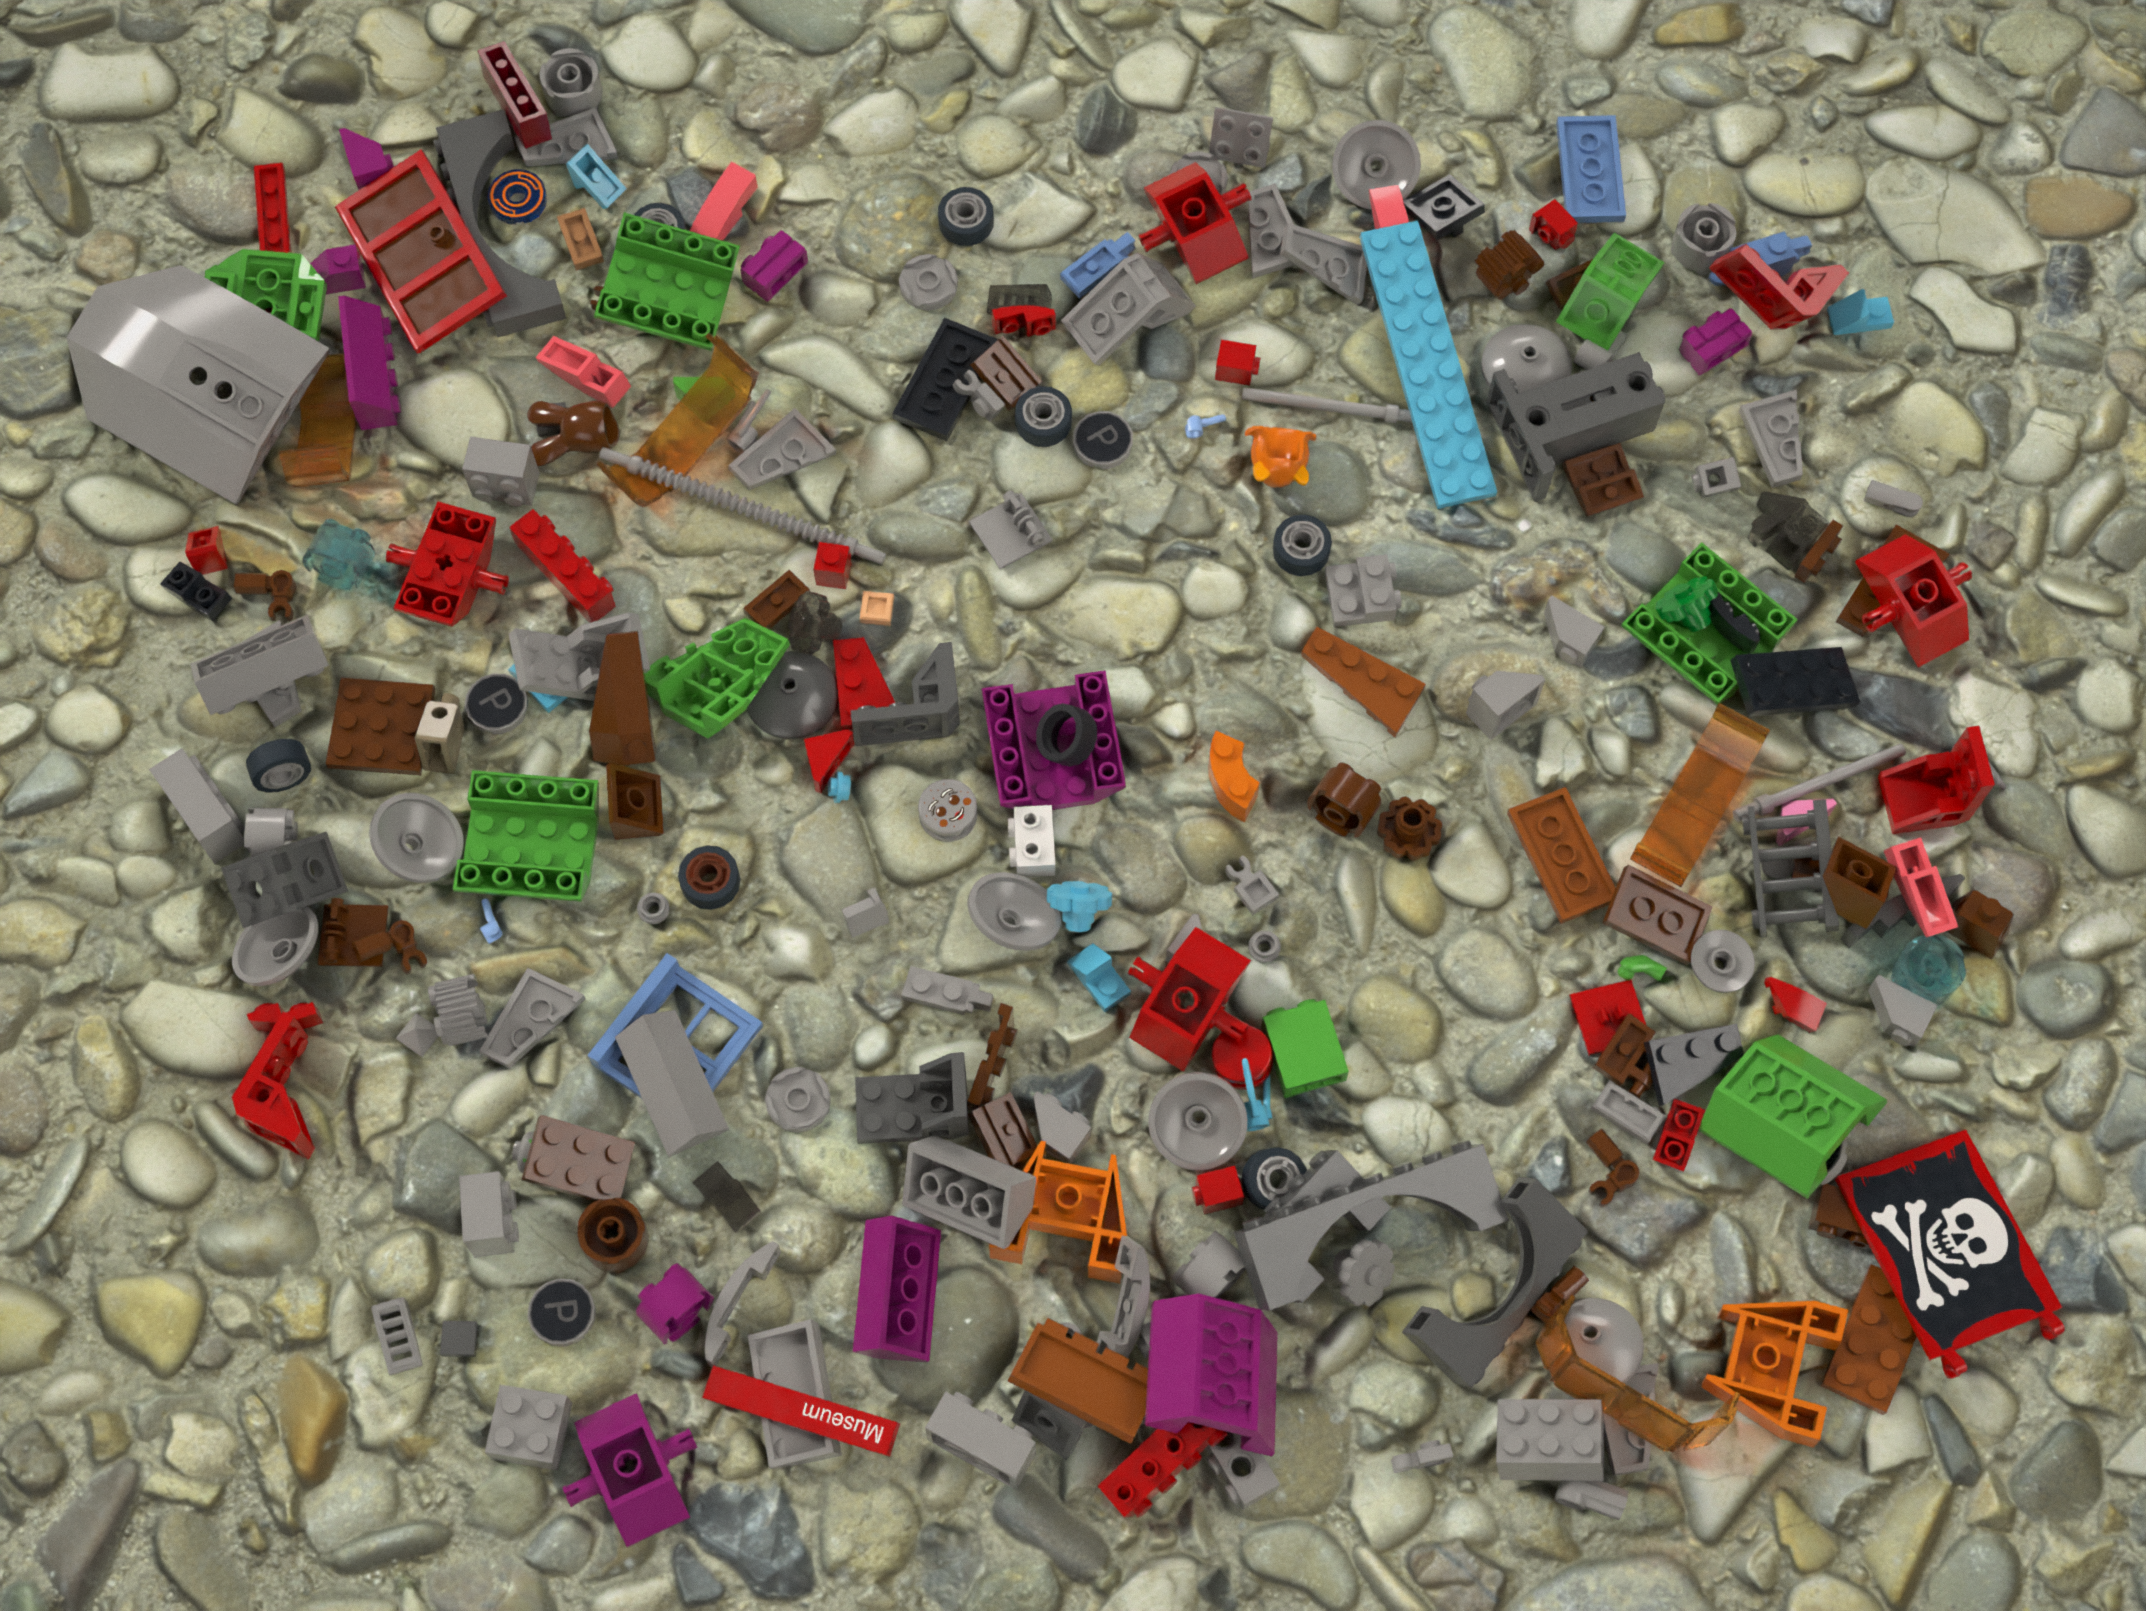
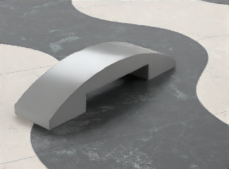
M1122 1236L1114 1267L1124 1274L1112 1329L1111 1331H1099L1097 1340L1099 1346L1096 1352L1102 1355L1105 1347L1128 1358L1139 1337L1146 1316L1150 1292V1272L1144 1247L1130 1237Z
M772 1241L754 1252L736 1269L722 1289L712 1310L706 1333L705 1359L710 1367H713V1365L717 1366L731 1341L729 1333L723 1330L725 1323L752 1276L754 1275L764 1281L766 1280L781 1253L779 1244Z

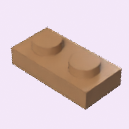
M585 208L557 216L576 271L604 262Z

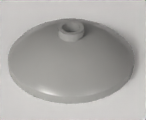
M1384 120L1366 121L1351 128L1339 141L1333 156V175L1339 190L1350 202L1359 207L1372 210L1369 196L1370 189L1398 185L1403 200L1412 192L1420 175V153L1410 134L1397 124ZM1376 160L1382 164V168L1378 172L1373 171L1370 166Z
M1518 324L1502 329L1489 340L1483 352L1481 367L1484 379L1489 387L1493 373L1505 369L1509 379L1513 378L1515 380L1518 393L1570 376L1572 362L1567 347L1553 332L1536 325ZM1525 353H1532L1534 356L1528 357Z
M418 793L395 795L380 805L370 823V842L376 857L387 870L404 880L416 883H429L440 880L456 867L457 859H461L464 848L461 827L453 813L445 805L432 797ZM406 843L410 844L413 847V850L409 849L406 846Z
M1006 872L986 875L973 885L968 896V911L976 927L991 941L1003 947L1024 951L1036 950L1052 942L1060 929L1061 914L1059 910L1051 908L1050 903L1047 902V890L1035 881L1022 875Z
M306 906L246 927L233 951L232 966L235 974L244 983L251 986L274 984L292 975L304 964L315 946L318 935V920L314 912Z
M1193 1072L1173 1078L1158 1091L1150 1107L1148 1125L1154 1145L1167 1160L1185 1169L1208 1170L1226 1163L1237 1153L1246 1136L1248 1118L1245 1104L1240 1094L1231 1084L1209 1073ZM1201 1111L1204 1113L1205 1118L1201 1121L1195 1120L1193 1113Z
M1585 1298L1566 1304L1550 1319L1542 1334L1541 1348L1548 1370L1564 1386L1583 1393H1602L1618 1388L1636 1373L1642 1361L1644 1341L1638 1322L1625 1308L1609 1300ZM1588 1332H1595L1597 1334L1594 1338L1585 1336Z

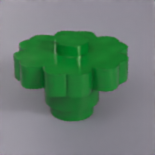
M1706 576L1693 578L1686 584H1678L1664 594V598L1656 602L1655 609L1662 620L1666 619L1667 622L1681 621L1683 627H1687L1690 632H1696L1711 623V610L1708 606L1710 605L1709 601L1718 596V588L1714 580L1707 579Z

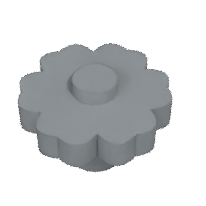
M1362 1239L1359 1243L1353 1245L1351 1249H1343L1336 1255L1333 1262V1270L1338 1275V1280L1343 1283L1340 1294L1347 1302L1356 1306L1361 1304L1371 1306L1374 1302L1381 1299L1383 1288L1391 1284L1395 1269L1394 1264L1390 1262L1393 1251L1389 1249L1387 1244L1376 1239L1372 1241Z

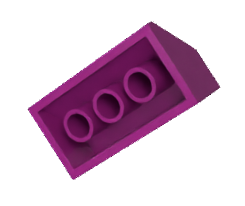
M345 295L338 296L349 402L361 431L397 425L396 413H401L399 396L394 395L393 387H398L396 370L391 369L390 362L395 361L393 344L388 343V335H392L390 318L384 317L381 307Z
M893 1215L865 1221L853 1342L854 1353L876 1359L930 1362L941 1230Z

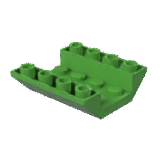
M624 212L616 238L615 250L604 288L601 289L594 318L711 351L740 246Z
M1701 542L1681 563L1678 573L1646 606L1642 603L1621 626L1718 705L1730 698L1739 689L1730 660L1735 655L1747 653L1731 644L1711 623L1699 631L1690 632L1687 627H1683L1681 621L1667 622L1666 619L1662 620L1655 609L1656 602L1664 598V594L1678 584H1686L1693 578L1704 576L1707 579H1713L1722 599L1731 605L1734 618L1745 613L1749 621L1754 622L1760 633V641L1755 651L1751 654L1774 652L1798 619Z
M472 770L467 798L471 807L464 858L463 860L457 859L453 891L582 902L591 881L599 826V781Z
M1777 1034L1755 1041L1719 1083L1699 1126V1131L1808 1199L1828 1175L1826 1161L1859 1121L1868 1126L1887 1104V1099Z

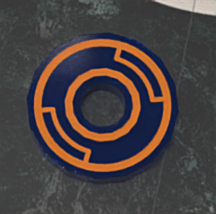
M514 169L504 172L496 177L489 187L487 198L491 211L499 220L507 224L516 225V222H524V224L532 222L542 214L547 204V193L543 181L536 174L528 170ZM516 193L525 195L521 201L514 202L510 200L511 196Z

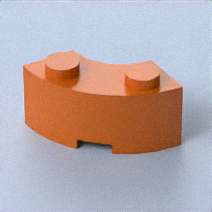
M1215 731L1209 756V780L1217 800L1224 809L1245 823L1258 797L1260 782L1251 777L1243 766L1244 743L1219 731Z

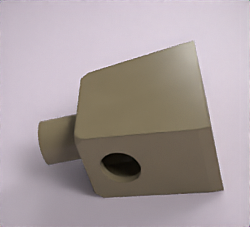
M445 693L441 695L440 702L429 701L426 703L415 736L423 770L455 774L464 733V724L458 706L460 699L453 694Z

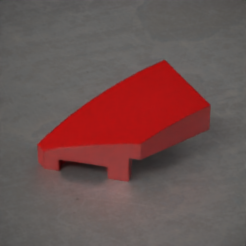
M1771 976L1765 978V987L1770 988L1775 1006H1772L1774 1014L1782 1013L1785 1019L1808 1033L1815 1032L1827 1003L1787 982Z

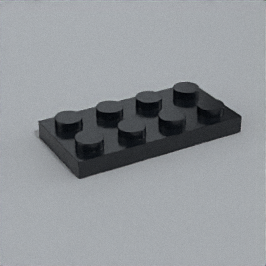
M944 317L892 413L893 419L948 441L971 398L970 395H961L956 392L953 384L959 379L962 384L970 385L969 381L964 377L968 370L973 371L980 381V376L970 364L998 339Z
M1842 647L1735 655L1730 660L1748 717L1855 708L1860 703Z

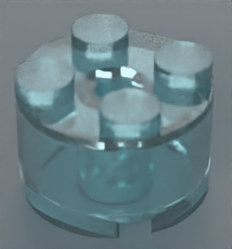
M326 519L318 528L302 558L303 565L309 572L312 569L320 574L318 580L331 587L350 590L355 585L358 588L375 557V549L369 542L371 536L362 529L356 528L352 530L333 519Z
M1924 935L1918 936L1907 944L1896 959L1892 969L1891 981L1936 1005H1941L1954 994L1966 976L1963 952L1955 942L1945 936L1934 935L1927 938Z

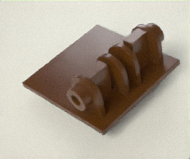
M332 898L331 903L324 904L318 966L383 967L384 953L358 962L352 950L351 942L381 930L386 932L389 906L344 904V900L341 898Z

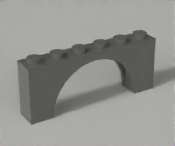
M1518 1177L1500 1201L1515 1224L1520 1243L1518 1275L1510 1293L1502 1304L1490 1314L1468 1322H1456L1438 1309L1421 1306L1402 1331L1454 1384L1472 1388L1474 1384H1477L1484 1377L1485 1369L1495 1357L1501 1354L1505 1347V1342L1514 1331L1522 1326L1526 1314L1543 1296V1291L1549 1283L1561 1273L1563 1264L1571 1254L1579 1249L1583 1237L1588 1232L1537 1179Z

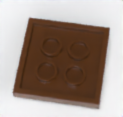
M341 678L325 763L327 768L421 776L423 766L415 736L426 703L434 701L436 690L434 685Z

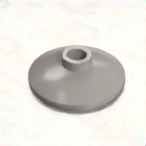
M1728 930L1707 932L1697 940L1691 952V966L1695 976L1704 986L1720 993L1737 991L1745 986L1753 975L1755 967L1753 952L1748 943L1734 932ZM1715 960L1722 961L1724 968L1719 969L1716 967Z

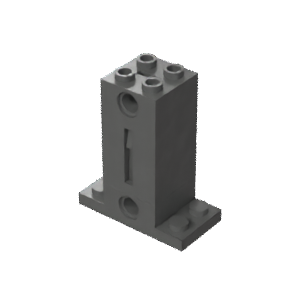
M1640 352L1518 393L1515 380L1513 378L1509 379L1505 369L1493 373L1486 403L1534 502L1546 498L1553 473L1556 469L1555 465L1655 431L1665 403V394L1660 386H1656L1652 378L1651 366L1647 361L1644 362Z

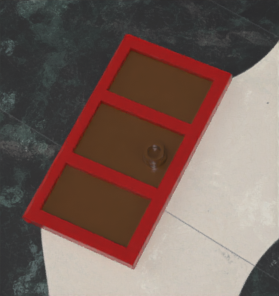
M422 149L335 206L337 213L356 244L357 249L415 353L425 351L507 297Z

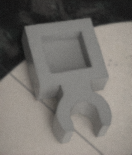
M1242 855L1239 858V863L1244 869L1236 872L1230 865H1227L1226 874L1232 881L1239 882L1234 887V892L1253 916L1279 898V893L1261 870L1254 874L1251 873L1250 862Z
M1440 1440L1429 1441L1421 1444V1449L1416 1452L1393 1456L1391 1463L1394 1473L1450 1463L1453 1458L1450 1443L1441 1445Z

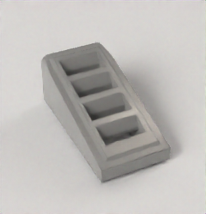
M404 1297L373 1305L371 1307L389 1375L423 1366L407 1300ZM398 1312L401 1313V1316L384 1320V1316ZM404 1324L405 1329L390 1334L387 1333V1329ZM405 1338L408 1339L409 1343L392 1348L390 1346L391 1342ZM411 1351V1357L394 1361L393 1356Z

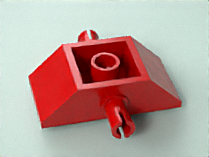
M1194 162L1144 187V192L1161 220V225L1138 235L1145 252L1167 241L1173 242L1195 284L1249 259L1234 219L1229 212L1252 200L1249 190L1245 189L1247 188L1245 183L1221 195L1218 193L1207 171Z
M438 501L416 551L391 543L388 548L392 552L387 550L386 562L410 568L394 604V611L453 627L470 612L479 588L504 595L506 589H503V587H508L509 577L486 571L491 560L496 518Z
M1906 534L1855 561L1881 605L1862 615L1863 625L1874 619L1875 621L1865 627L1868 631L1874 632L1891 622L1918 668L1969 641L1967 603L1957 588L1960 584L1972 579L1971 570L1961 575L1959 574L1969 567L1966 563L1961 562L1957 566L1946 570L1935 550Z
M1195 927L1163 971H1160L1138 956L1133 965L1144 972L1135 967H1130L1128 975L1133 976L1152 989L1139 1012L1129 1038L1183 1072L1186 1071L1210 1029L1215 1027L1239 1043L1244 1034L1234 1029L1233 1026L1242 1032H1246L1249 1024L1244 1023L1225 1011V1004L1252 960L1198 927ZM1192 992L1193 999L1195 1000L1194 1004L1185 1007V1000L1182 998V994Z

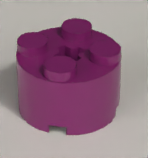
M679 1263L672 1265L665 1272L664 1278L656 1285L650 1283L638 1295L641 1303L636 1308V1315L663 1344H667L668 1339L673 1343L688 1333L701 1320L697 1316L702 1308L708 1311L714 1301L712 1294L687 1268L682 1267Z

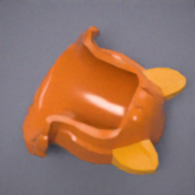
M1252 426L1245 431V436L1250 435L1253 437L1251 461L1256 481L1264 482L1267 486L1273 488H1282L1294 481L1302 486L1307 485L1309 473L1306 466L1310 455L1308 442L1309 440L1315 441L1317 439L1316 434L1311 431L1303 432L1301 430L1280 427L1271 428L1268 426Z

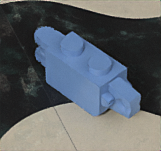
M1785 231L1745 243L1750 248L1756 250L1760 258L1771 269L1777 271L1780 276L1790 272L1793 264L1799 262L1800 257L1808 255L1810 248H1812L1807 235L1790 239ZM1742 244V245H1739V246L1730 248L1729 252H1731V251H1733V250H1735V249H1737V248H1739V247H1741V246H1743V245H1745V244ZM1710 272L1709 282L1717 287L1722 284L1725 285L1713 272Z

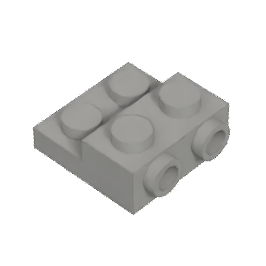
M1387 554L1358 557L1356 563L1325 566V577L1334 627L1395 620L1397 609L1401 608V594L1399 590H1393L1392 581L1397 579L1396 566L1394 562L1389 563Z

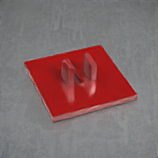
M1632 980L1569 995L1588 1056L1603 1052L1628 1014H1631L1646 1025Z

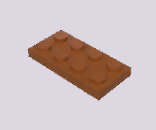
M1566 787L1508 809L1507 815L1560 924L1610 904L1616 887Z
M1873 1264L1866 1271L1845 1323L1842 1341L1832 1355L1820 1386L1881 1415H1885L1917 1336L1882 1269Z

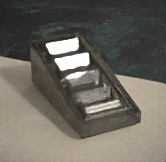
M1047 284L990 285L986 312L988 315H992L993 309L1024 305V297L1028 298L1027 305L1051 308L1052 293ZM1000 295H1005L1003 305H999ZM1012 296L1016 297L1015 305H1011Z

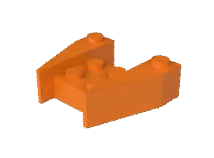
M1041 1140L1023 1169V1172L1036 1177L1033 1208L1008 1248L1002 1249L991 1243L989 1244L990 1258L1022 1264L1030 1229L1093 1242L1088 1264V1278L1120 1284L1122 1273L1114 1267L1121 1237L1127 1236L1116 1155L1111 1154L1108 1171L1045 1159L1046 1141Z
M1818 1301L1723 1304L1717 1319L1736 1324L1724 1378L1707 1374L1701 1387L1780 1439L1814 1448L1821 1438L1827 1407L1793 1398L1805 1343L1835 1351L1842 1341L1848 1309Z

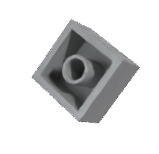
M470 437L462 470L472 497L483 502L496 500L506 502L512 506H521L522 504L532 506L540 473L531 445Z
M500 1171L459 1176L462 1234L466 1247L474 1258L514 1253V1242H519V1230L517 1222H513L512 1210L517 1209L515 1190H511L510 1182L505 1181Z
M500 1385L485 1453L491 1460L558 1470L572 1402L567 1395Z

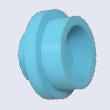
M836 771L835 776L829 778L828 796H833L834 803H840L841 800L848 801L851 787L850 776Z

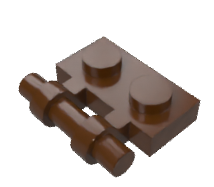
M1628 1014L1592 1068L1618 1086H1621L1628 1077L1633 1081V1085L1628 1092L1640 1099L1643 1092L1651 1088L1653 1080L1648 1062L1643 1070L1637 1068L1635 1064L1642 1054L1647 1057L1644 1042L1650 1041L1656 1031L1631 1014Z

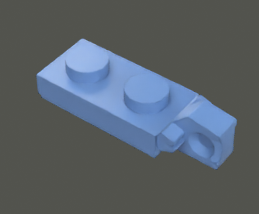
M1128 232L1115 242L1112 239L1108 241L1104 239L1060 273V279L1080 299L1097 286L1123 259L1129 257L1128 255L1135 249V239Z

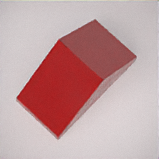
M219 526L188 533L185 553L194 570L205 575L228 569Z
M848 729L804 739L815 791L820 794L827 786L829 778L833 777L855 744L853 732Z

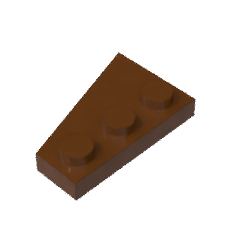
M1004 1003L1000 1004L997 1013L999 1014L1000 1027L998 1031L994 1030L990 1033L986 1049L988 1058L987 1060L983 1059L979 1065L967 1101L968 1111L982 1107L993 1099L995 1088L991 1087L995 1076L1001 1077L1007 1060L1003 1058L1006 1047L1012 1048L1018 1029L1014 1028L1012 1006Z

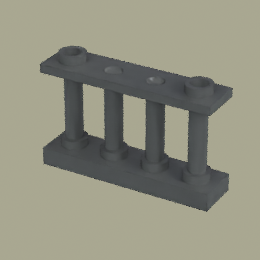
M1826 799L1813 800V810H1807V814L1755 818L1754 806H1748L1749 816H1742L1744 835H1751L1758 910H1751L1753 929H1760V936L1762 938L1767 937L1766 925L1818 921L1819 924L1825 923L1826 932L1839 931L1838 914L1823 879V873L1832 852ZM1806 826L1816 831V841H1811V845L1758 849L1757 831ZM1812 858V861L1819 860L1820 872L1814 873V876L1761 880L1760 862ZM1815 889V892H1822L1823 904H1817V908L1765 912L1764 893Z

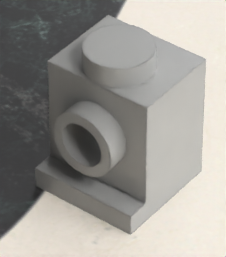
M1734 457L1699 465L1695 468L1696 474L1691 475L1695 493L1701 492L1702 498L1736 491L1741 487ZM1710 475H1716L1719 478L1717 485L1709 483L1708 477Z

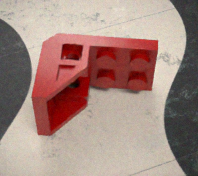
M1747 244L1716 259L1709 267L1771 330L1787 329L1817 315L1849 274L1842 265L1803 268L1793 272L1789 279L1784 282L1779 273L1771 269L1760 258L1759 253Z
M1980 726L1967 727L1950 752L1924 755L1881 771L1878 775L1892 834L1952 827L1969 821L1995 786Z
M282 1012L234 1092L232 1100L236 1115L252 1133L309 1160L315 1150L313 1141L298 1103L295 1099L288 1096L287 1089L284 1086L290 1076L292 1063L296 1057H300L307 1047L308 1035L294 1016Z

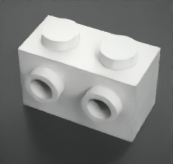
M1052 805L1014 807V818H1008L1009 837H1015L1016 847L1009 848L1010 867H1017V874L1024 877L1055 876Z

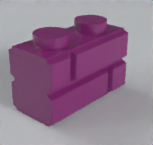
M780 230L774 237L772 235L768 236L763 241L761 249L754 256L749 255L744 259L740 269L742 282L766 302H769L808 263L807 250L784 231Z
M1732 308L1723 313L1720 311L1714 312L1707 318L1706 324L1699 328L1696 325L1692 326L1682 335L1683 339L1679 351L1687 362L1691 363L1692 368L1698 375H1703L1748 346L1752 337V331L1744 321H1741V318Z

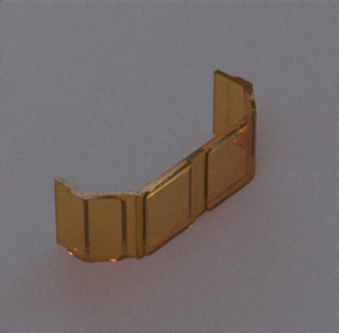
M709 333L705 337L715 345L710 366L641 448L633 454L642 457L643 462L650 460L651 465L658 463L659 468L665 466L667 471L673 469L675 474L681 472L683 477L690 473L705 455L708 448L725 432L747 406L748 401L751 399V391L756 385L759 374L722 337L718 335L713 336ZM600 461L597 464L602 469V472L634 503L643 508L659 500L662 495L674 490L673 485L666 487L665 482L658 484L657 479L650 481L649 476L642 478L641 473L638 475L627 472V468L614 464L609 466Z
M344 353L326 356L300 400L301 423L297 449L279 451L285 480L290 485H293V487L350 481L357 419L349 402Z
M1718 703L1696 747L1641 842L1637 843L1630 860L1682 887L1751 767L1770 729Z
M1570 1295L1547 1321L1535 1342L1544 1367L1550 1371V1381L1554 1383L1555 1387L1575 1399H1600L1602 1401L1603 1414L1606 1413L1616 1419L1619 1425L1663 1451L1673 1453L1677 1448L1684 1447L1683 1450H1690L1709 1445L1732 1423L1738 1410L1736 1404L1741 1394L1736 1392L1713 1414L1710 1420L1690 1423L1577 1356L1564 1321L1575 1299L1573 1295Z

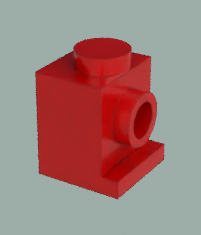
M1554 199L1533 213L1529 231L1532 234L1538 231L1543 242L1550 244L1557 251L1559 248L1565 249L1573 243L1578 222Z

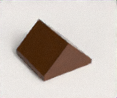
M608 763L606 765L609 825L615 840L652 837L664 834L660 775Z

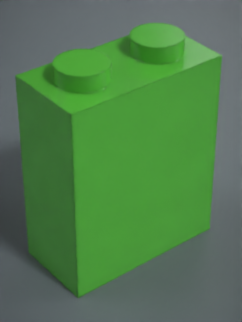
M1308 999L1300 1002L1296 1008L1285 1010L1283 1007L1275 1008L1266 1013L1267 1016H1263L1261 1028L1271 1044L1273 1065L1284 1098L1347 1080L1349 1070L1325 1000L1316 1002L1315 999Z

